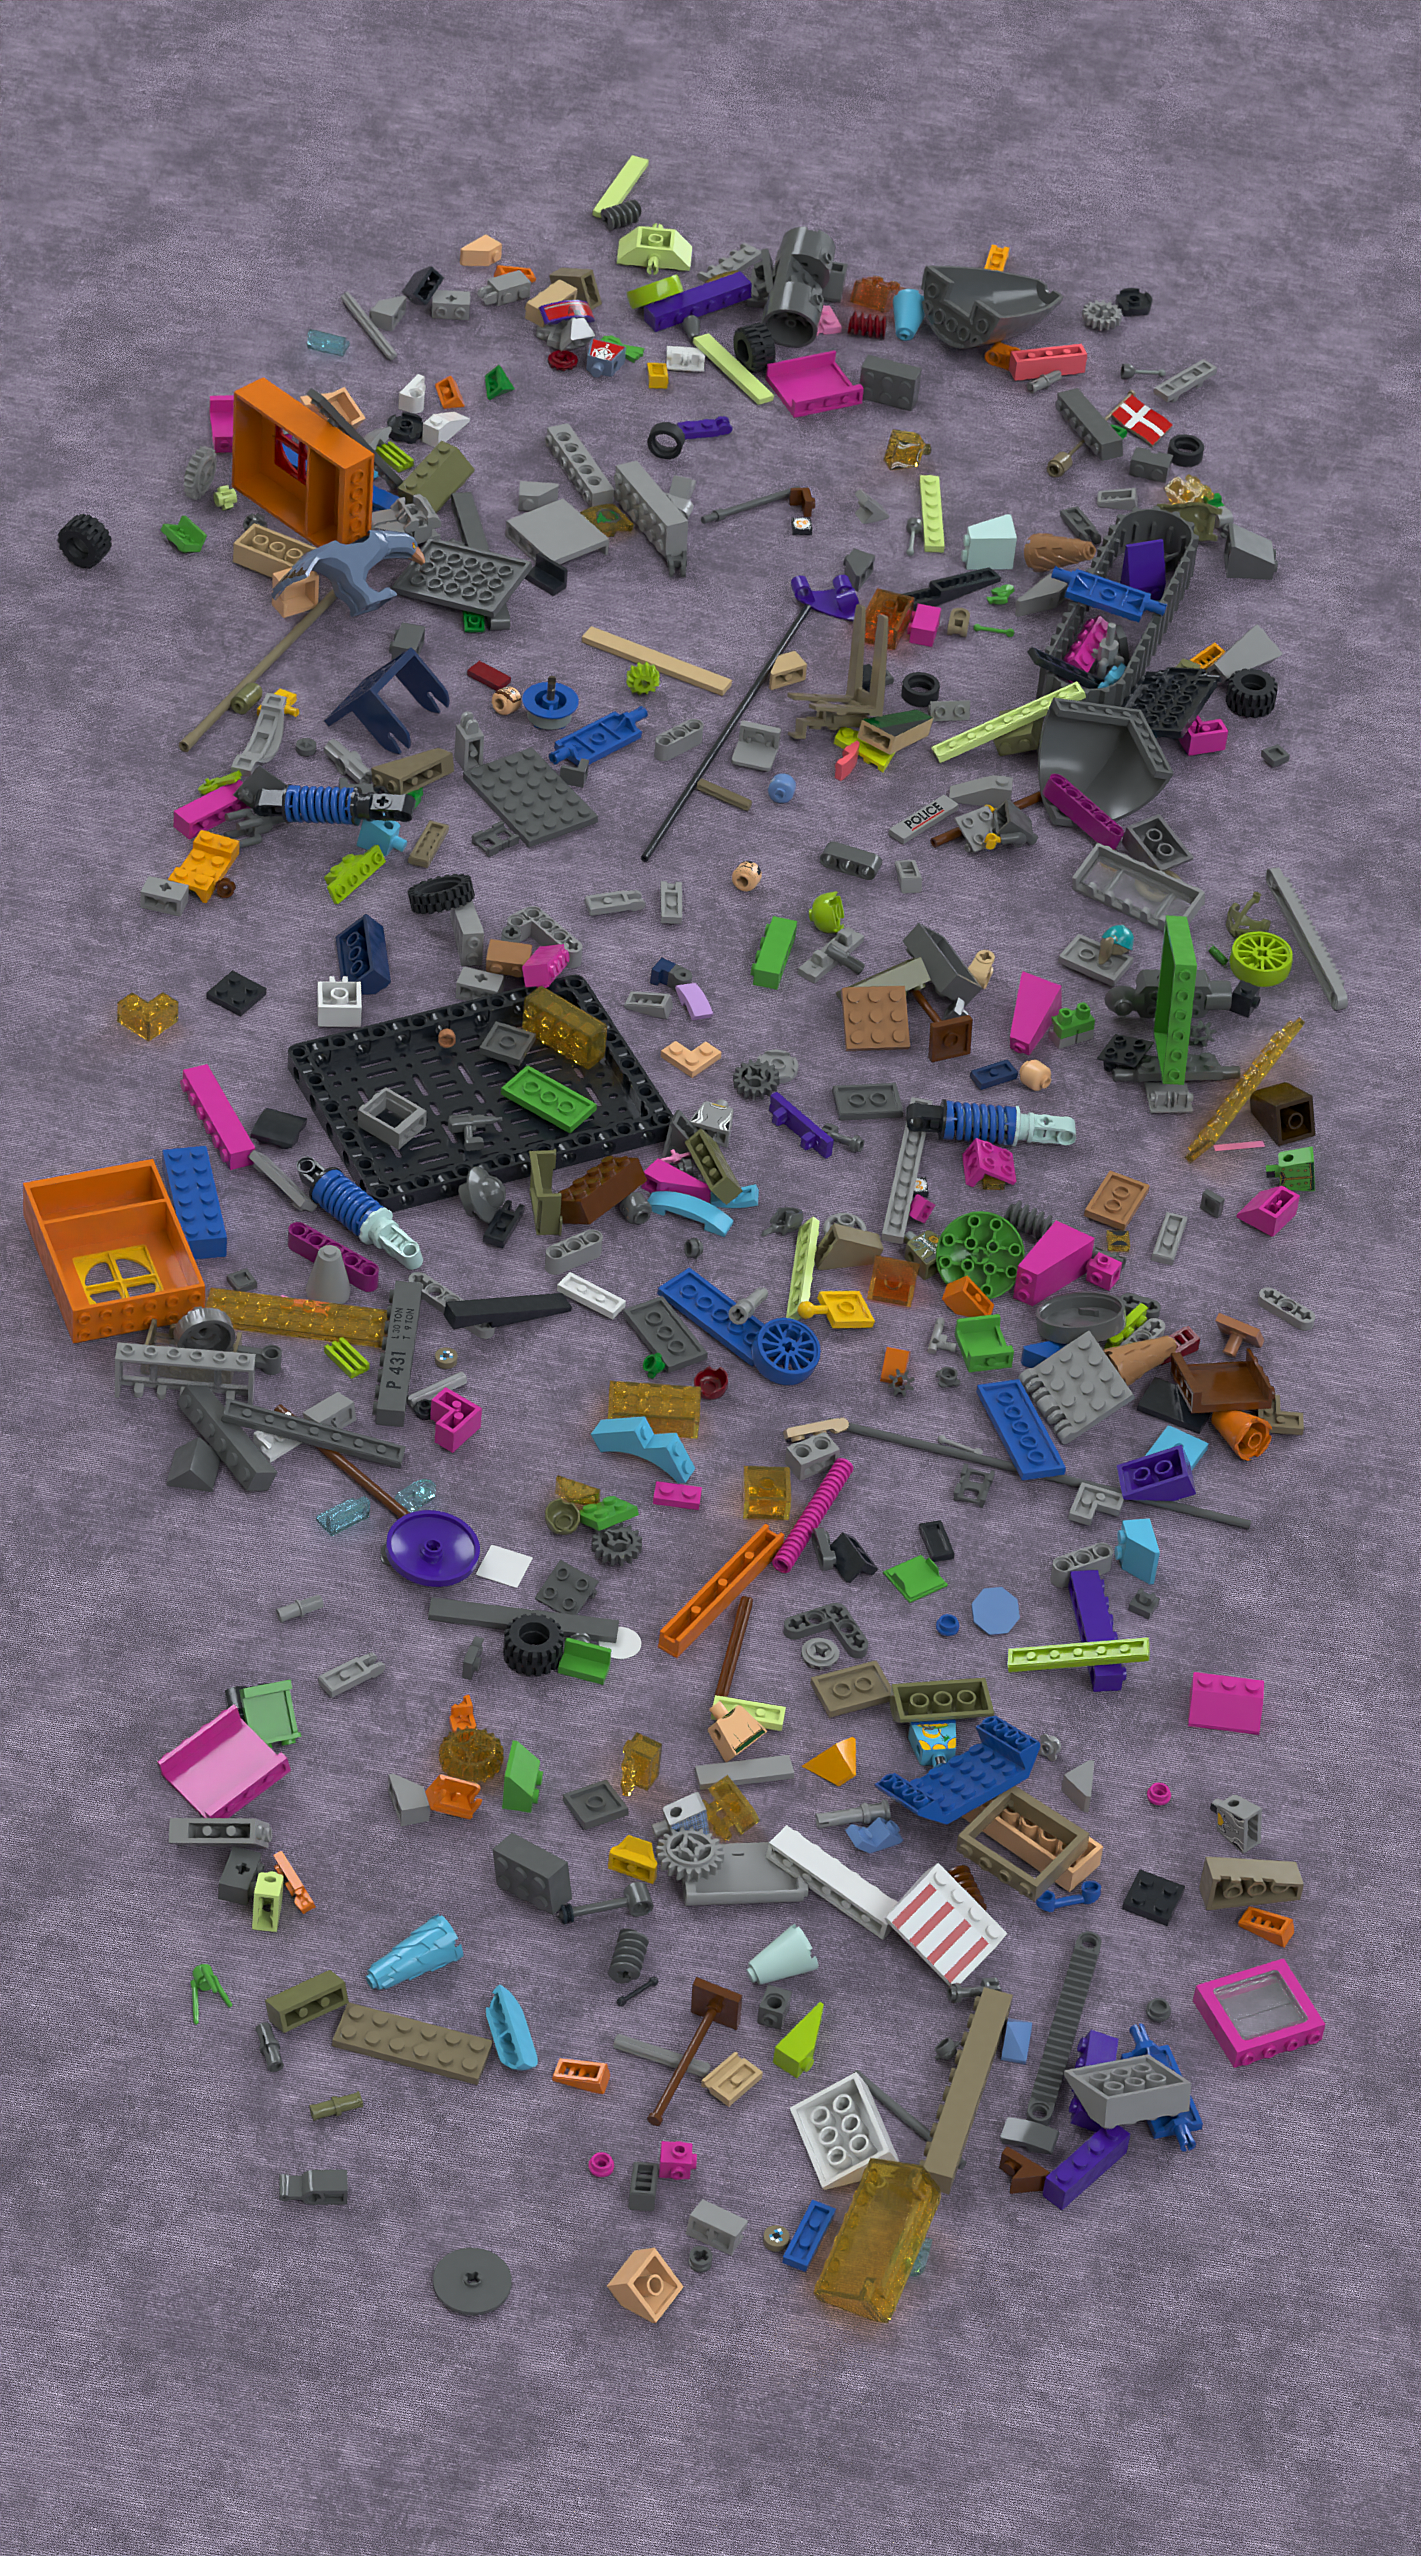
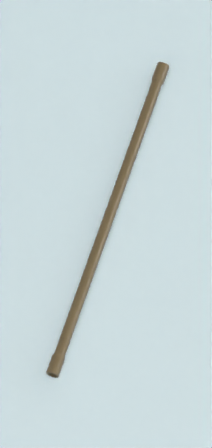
M333 589L192 732L188 733L181 740L179 748L182 751L188 752L198 742L199 738L231 707V699L247 683H254L337 599Z

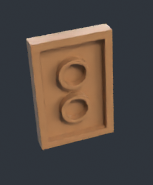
M1109 1171L1086 1207L1084 1216L1125 1231L1148 1194L1150 1185Z

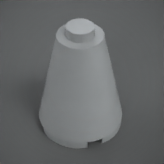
M326 1245L319 1249L306 1284L307 1297L312 1303L321 1307H326V1304H334V1307L339 1306L349 1299L351 1287L340 1249L336 1246Z

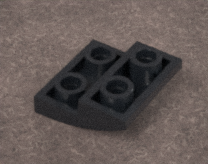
M265 1108L256 1121L250 1138L257 1139L260 1143L277 1144L278 1147L283 1149L292 1148L298 1142L299 1133L306 1127L307 1118Z

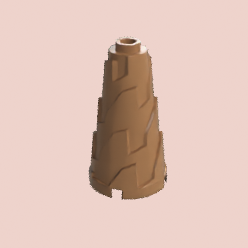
M1045 533L1031 535L1027 539L1030 540L1029 544H1025L1024 547L1025 562L1028 568L1034 569L1031 570L1033 572H1046L1054 569L1055 566L1061 568L1078 564L1079 562L1091 560L1096 554V548L1091 542Z
M1162 1336L1103 1349V1351L1124 1382L1129 1386L1141 1378L1144 1373L1164 1363V1360L1171 1357V1353H1175L1177 1344L1173 1338Z

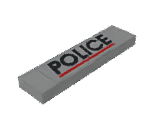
M942 795L891 827L888 835L905 844L956 812L959 804L946 795Z

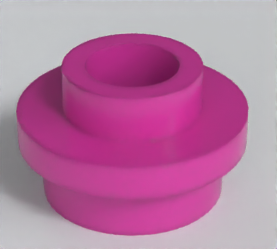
M1154 1783L1147 1791V1798L1155 1805H1165L1171 1799V1792L1166 1784Z
M599 2152L594 2154L589 2160L588 2168L593 2175L606 2177L613 2172L614 2161L609 2154Z

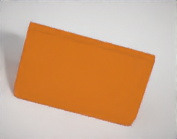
M451 375L435 384L444 409L465 406L458 385Z

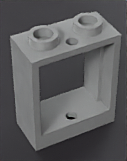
M385 1087L359 1108L357 1112L358 1126L399 1150L426 1127L427 1111ZM387 1108L405 1120L393 1128L376 1118V1116Z

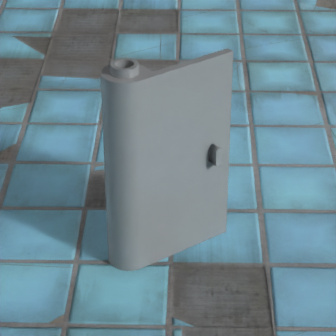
M769 1842L719 1844L723 1845L724 1861L721 1870L717 1869V1875L709 1874L708 1880L700 1877L699 1882L695 1879L687 1882L686 1878H681L685 1906L803 1902L804 1897H808V1883L803 1882L802 1877L794 1878L766 1858Z

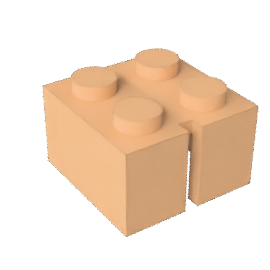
M345 387L325 396L354 429H357L366 419ZM313 405L311 406L310 410L315 412L317 415H319L326 421L328 420L318 412L319 410L317 408H315Z
M292 567L273 573L272 588L277 585ZM311 571L307 578L288 585L276 601L272 598V606L283 618L313 609L318 604L319 575L315 571Z

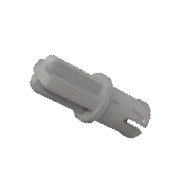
M1055 370L1047 375H1040L1038 379L1027 383L1028 390L1033 394L1043 388H1049L1051 384L1062 379L1061 372Z
M317 1594L301 1601L296 1599L295 1603L276 1608L278 1620L283 1623L298 1616L302 1618L304 1614L322 1608L324 1604L323 1599Z

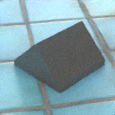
M200 1437L195 1438L175 1450L167 1486L213 1492L221 1458Z

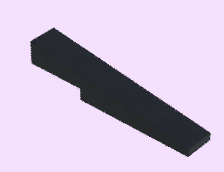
M988 567L932 580L928 588L899 594L895 609L905 618L911 617L912 611L917 610L918 604L936 607L998 583L1002 577Z
M563 1293L449 1301L446 1302L443 1315L453 1330L483 1323H489L491 1328L571 1312L572 1306Z

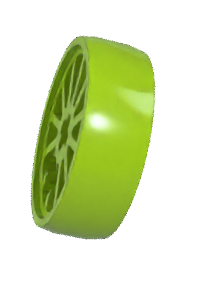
M676 274L628 291L626 295L630 307L635 309L683 292L680 278Z
M1260 931L1245 933L1239 936L1232 945L1229 958L1230 968L1233 974L1242 981L1259 987L1275 986L1282 983L1291 971L1293 962L1292 949L1284 939L1277 935Z

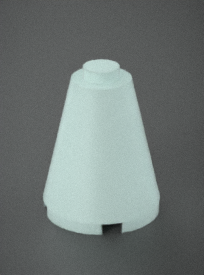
M794 1924L748 1962L749 1968L746 1969V1972L752 1983L757 1982L759 1985L814 1971L819 1966L816 1956L813 1958L810 1956L812 1947L807 1937Z

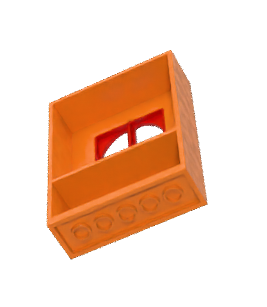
M264 377L234 391L232 487L316 547L335 540L341 544L348 545L369 535L367 531L371 530L374 453ZM283 429L298 439L299 443L297 444L285 436ZM282 443L298 454V471L288 460ZM306 460H307V477H306Z

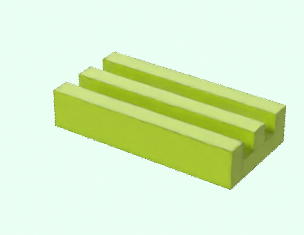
M389 441L388 445L382 444L381 448L377 446L375 451L398 473L414 467V460L393 442Z
M343 1337L339 1338L338 1343L333 1341L332 1346L328 1344L324 1346V1353L351 1379L369 1370L370 1363ZM337 1350L344 1357V1359L341 1356H339L335 1351Z

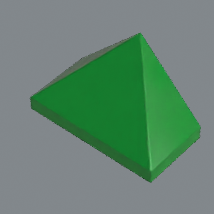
M500 365L485 375L487 398L489 400L515 389Z

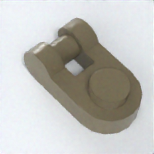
M954 608L951 611L947 635L959 634L961 637H967L970 612L968 610Z

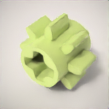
M228 485L217 488L218 492L214 493L216 506H222V510L232 509L234 507L233 503H237L235 490L229 489Z

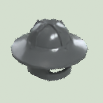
M473 1167L468 1172L467 1182L459 1186L458 1190L466 1214L470 1217L479 1216L487 1224L492 1222L506 1198L505 1185L497 1177L490 1176L481 1167Z

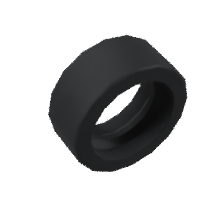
M660 422L654 425L647 439L650 452L658 458L668 460L676 458L681 453L685 443V435L682 429L670 422ZM660 434L671 436L677 445L674 447L663 446L655 437Z
M1180 434L1170 439L1167 454L1173 455L1172 463L1182 467H1193L1202 462L1205 446L1199 438L1193 435ZM1178 449H1187L1193 452H1182Z
M925 672L910 673L905 676L902 682V698L912 706L928 707L930 702L937 701L939 698L940 682L936 677ZM923 687L928 689L929 691L918 692L911 688Z

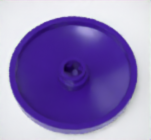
M435 1510L416 1511L402 1516L391 1526L386 1540V1555L391 1566L401 1576L411 1582L429 1587L450 1586L465 1580L475 1570L480 1554L479 1540L468 1524L454 1515Z

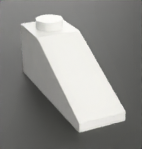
M456 412L433 414L423 423L422 442L432 447H436L441 440L447 442L470 422V418Z

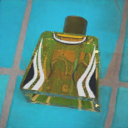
M892 429L884 461L890 470L917 467L920 464L922 455L931 454V445L925 444L918 433Z

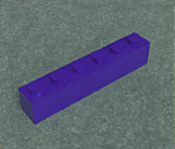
M739 271L644 305V321L654 332L661 331L683 323L684 318L694 315L700 317L752 298V283Z
M1098 1570L1070 1571L1068 1590L1081 1643L1118 1640L1117 1632L1113 1631V1615L1108 1612L1109 1599L1107 1596H1104V1580L1100 1579ZM1121 1663L1087 1666L1093 1692L1121 1691L1122 1683L1126 1681L1127 1676L1125 1666L1122 1667Z

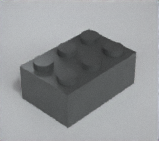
M868 355L861 367L860 384L864 388L863 399L912 411L919 396L922 368Z
M514 1833L508 1835L492 1849L497 1886L501 1889L509 1891L521 1900H525L535 1905L538 1909L552 1915L561 1909V1905H565L572 1899L567 1861Z

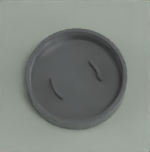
M1081 1291L1061 1294L1042 1302L1037 1307V1331L1043 1338L1063 1344L1071 1343L1087 1331L1091 1332L1097 1342L1119 1334L1125 1328V1304L1117 1296L1103 1292Z

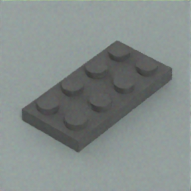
M663 1296L623 1310V1317L652 1354L660 1353L662 1355L661 1359L665 1363L664 1369L667 1373L707 1359V1351Z

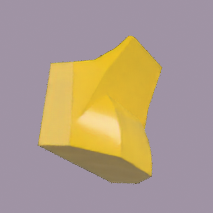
M627 1835L619 1845L611 1848L608 1869L654 1884L657 1878L658 1863L654 1858L651 1842Z

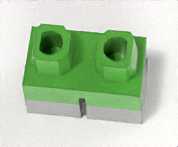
M1085 1002L1077 1004L1076 1010L1060 1009L1059 1014L1052 1017L1054 1028L1049 1030L1048 1037L1058 1049L1074 1045L1075 1042L1080 1043L1093 1038L1095 1019L1090 1014V1008Z

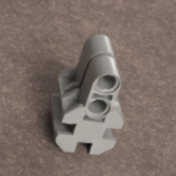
M420 494L413 496L412 504L405 505V497L398 498L390 506V509L372 512L371 530L380 528L404 532L414 537L417 544L427 542L429 538L440 540L441 535L436 532L435 528L441 527V520L428 500Z

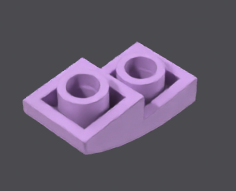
M696 983L677 985L675 987L681 1005L687 1006L691 1020L711 1018L713 1015L711 1006Z

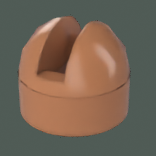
M447 1028L440 1031L438 1035L440 1046L449 1048L455 1044V1034L451 1029Z

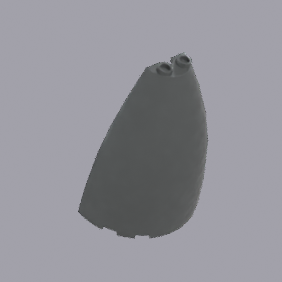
M926 265L921 284V290L924 289L923 310L925 315L929 317L930 327L943 342L956 348L980 347L1017 337L1045 319L1061 303L1064 296L1055 290L1049 293L1048 285L1037 278L975 267Z

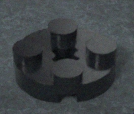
M1125 288L1120 291L1119 295H1116L1115 305H1118L1117 308L1121 309L1122 315L1126 317L1148 315L1152 307V296L1146 291L1145 294L1139 292L1140 289Z
M404 412L402 416L397 417L394 414L387 421V427L390 426L392 428L389 434L390 439L414 444L417 442V439L422 437V418L416 414Z

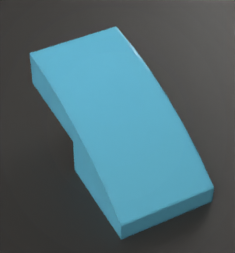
M756 1184L741 1187L743 1192L727 1205L711 1192V1205L722 1208L757 1206L759 1190Z

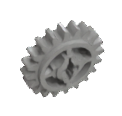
M200 446V449L196 450V453L192 455L187 465L183 486L185 487L184 492L189 498L201 499V496L205 495V492L208 491L213 482L217 459H215L217 454L213 448Z
M681 1827L680 1832L672 1829L671 1836L664 1834L663 1840L659 1839L656 1857L657 1863L661 1864V1870H668V1876L675 1874L677 1876L676 1880L686 1878L687 1882L691 1879L699 1882L700 1877L708 1880L709 1874L717 1875V1869L721 1870L724 1852L723 1845H719V1839H712V1833L705 1835L703 1834V1829L694 1831L693 1827L689 1830Z

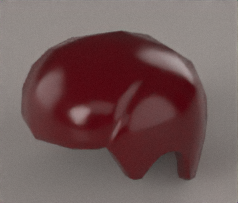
M708 1366L703 1371L698 1372L694 1378L695 1392L706 1400L718 1399L728 1389V1374L722 1367L713 1369Z

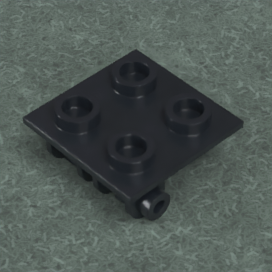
M1115 1034L1097 1057V1060L1103 1061L1106 1072L1116 1069V1064L1136 1068L1154 1042Z

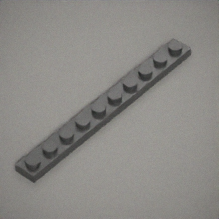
M310 388L306 393L311 399L310 403L319 410L318 412L328 419L327 421L374 453V470L379 472L378 475L387 481L386 484L394 490L398 488L404 481L324 396Z

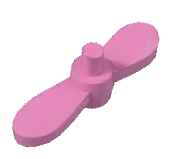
M673 1149L670 1151L672 1154L670 1157L662 1158L661 1160L669 1164L672 1162L677 1164L680 1163L682 1158H689L692 1155L690 1152L679 1155Z

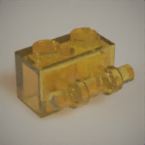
M1190 474L1185 477L1187 482L1176 476L1163 487L1169 502L1172 504L1204 503L1203 497L1206 496L1208 499L1214 497V493L1209 486L1203 485L1200 479Z
M636 1733L631 1740L628 1739L622 1751L625 1755L621 1764L623 1775L620 1787L624 1796H630L636 1786L648 1791L658 1778L660 1772L662 1744L640 1733Z
M728 1775L708 1788L714 1801L708 1804L706 1800H702L707 1811V1818L714 1826V1832L721 1836L724 1841L731 1839L732 1834L728 1829L732 1825L742 1835L760 1822L755 1809ZM720 1809L726 1816L722 1820L716 1814Z

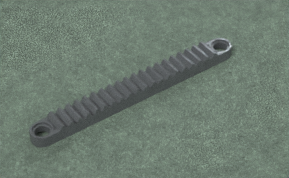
M1083 1932L1077 1938L1031 2093L1026 2120L1046 2126L1051 2122L1064 2078V2071L1068 2064L1101 1949L1102 1940L1094 1932ZM1092 1942L1095 1947L1086 1948L1082 1943ZM1041 2111L1046 2116L1044 2118H1037L1032 2113Z

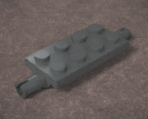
M1207 1052L1200 1055L1187 1054L1185 1080L1221 1081L1223 1079H1240L1239 1066H1221L1214 1054ZM1145 1054L1136 1068L1113 1069V1081H1132L1133 1083L1162 1081L1158 1056Z

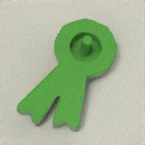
M613 335L603 336L601 341L625 346V358L633 363L639 359V356L643 357L644 348L624 345L619 338Z

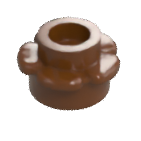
M222 878L221 881L216 882L215 888L220 897L228 898L234 894L236 885L229 878Z

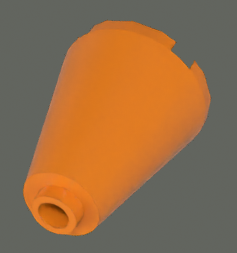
M1239 1410L1213 1412L1212 1424L1241 1459L1249 1461L1251 1460L1249 1459L1250 1457H1259L1267 1449L1272 1438L1269 1435L1272 1426L1265 1419Z

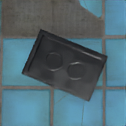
M1157 1377L1153 1378L1137 1407V1411L1198 1434L1201 1433L1212 1412L1191 1413L1177 1385Z

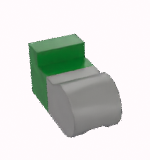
M1219 493L1203 496L1202 503L1223 509L1222 515H1216L1215 528H1221L1227 523H1233L1232 512L1222 503V496Z

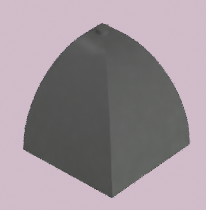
M1053 698L1046 714L1040 738L1038 778L1044 806L1054 825L1079 827L1043 795V789L1051 774L1063 776L1114 821L1123 819L1140 810L1152 801L1168 784L1174 773L1141 710Z

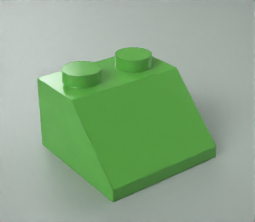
M514 1740L512 1741L504 1777L502 1809L531 1813L533 1803H538L540 1789H536L537 1785H542L544 1771H539L540 1760L522 1744Z

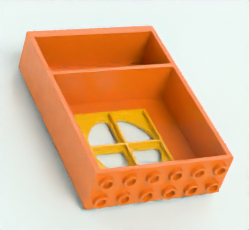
M153 1159L23 1183V1216L73 1344L149 1329L152 1319H157V1327L176 1324L194 1307L202 1306V1308H205L204 1281ZM126 1259L134 1261L145 1267L150 1274L123 1279L116 1260ZM99 1263H107L114 1281L86 1286L85 1280L89 1271ZM149 1283L156 1286L153 1293L130 1297L127 1291L129 1287ZM116 1290L119 1292L121 1299L96 1303L90 1296Z

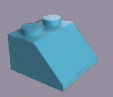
M1150 1519L1123 1520L1121 1530H1118L1117 1533L1118 1546H1115V1558L1120 1561L1121 1568L1149 1585L1154 1584L1160 1551Z

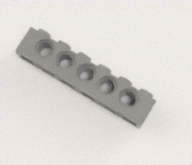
M569 423L547 427L545 444L551 449L553 456L558 459L561 468L568 474V478L573 481L576 490L582 494L584 501L588 503L591 509L613 505L614 488Z

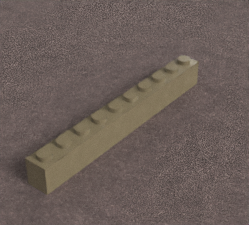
M984 1987L981 1997L976 1996L973 2010L976 2012L975 2014L970 2013L967 2028L970 2030L969 2032L964 2031L961 2046L964 2048L963 2050L958 2049L954 2064L958 2066L951 2069L948 2080L951 2086L945 2087L942 2098L945 2104L939 2105L936 2119L939 2122L933 2123L930 2132V2138H933L932 2142L927 2141L923 2154L926 2160H921L918 2167L917 2175L921 2176L920 2187L950 2194L1010 2013L1012 1994Z

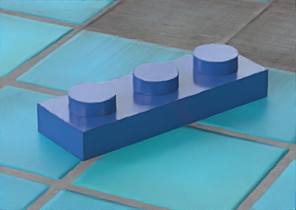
M812 2199L783 2256V2264L807 2272L836 2214V2208Z

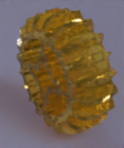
M477 1725L474 1729H469L466 1726L464 1730L457 1727L455 1732L449 1731V1734L443 1738L442 1744L439 1747V1762L443 1772H447L449 1777H455L468 1782L473 1781L476 1784L479 1780L486 1783L487 1778L493 1779L495 1773H499L504 1762V1749L500 1739L495 1738L494 1732L488 1734L486 1728L478 1730Z

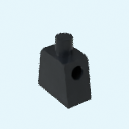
M432 266L419 270L413 274L403 289L402 294L413 304L426 306L444 280V277Z

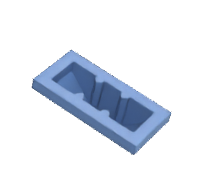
M1008 2018L1001 2060L1026 2064L1033 2022Z

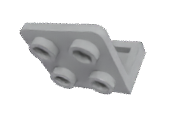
M742 720L739 741L732 756V763L742 767L770 771L779 749L781 728Z

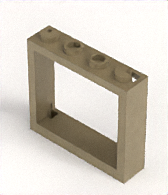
M1014 1786L998 1795L958 1835L956 1851L961 1853L964 1858H968L979 1865L982 1870L996 1876L1002 1883L1008 1884L1021 1895H1025L1035 1902L1088 1848L1090 1833L1019 1787ZM1007 1806L1068 1845L1036 1878H1033L975 1840Z

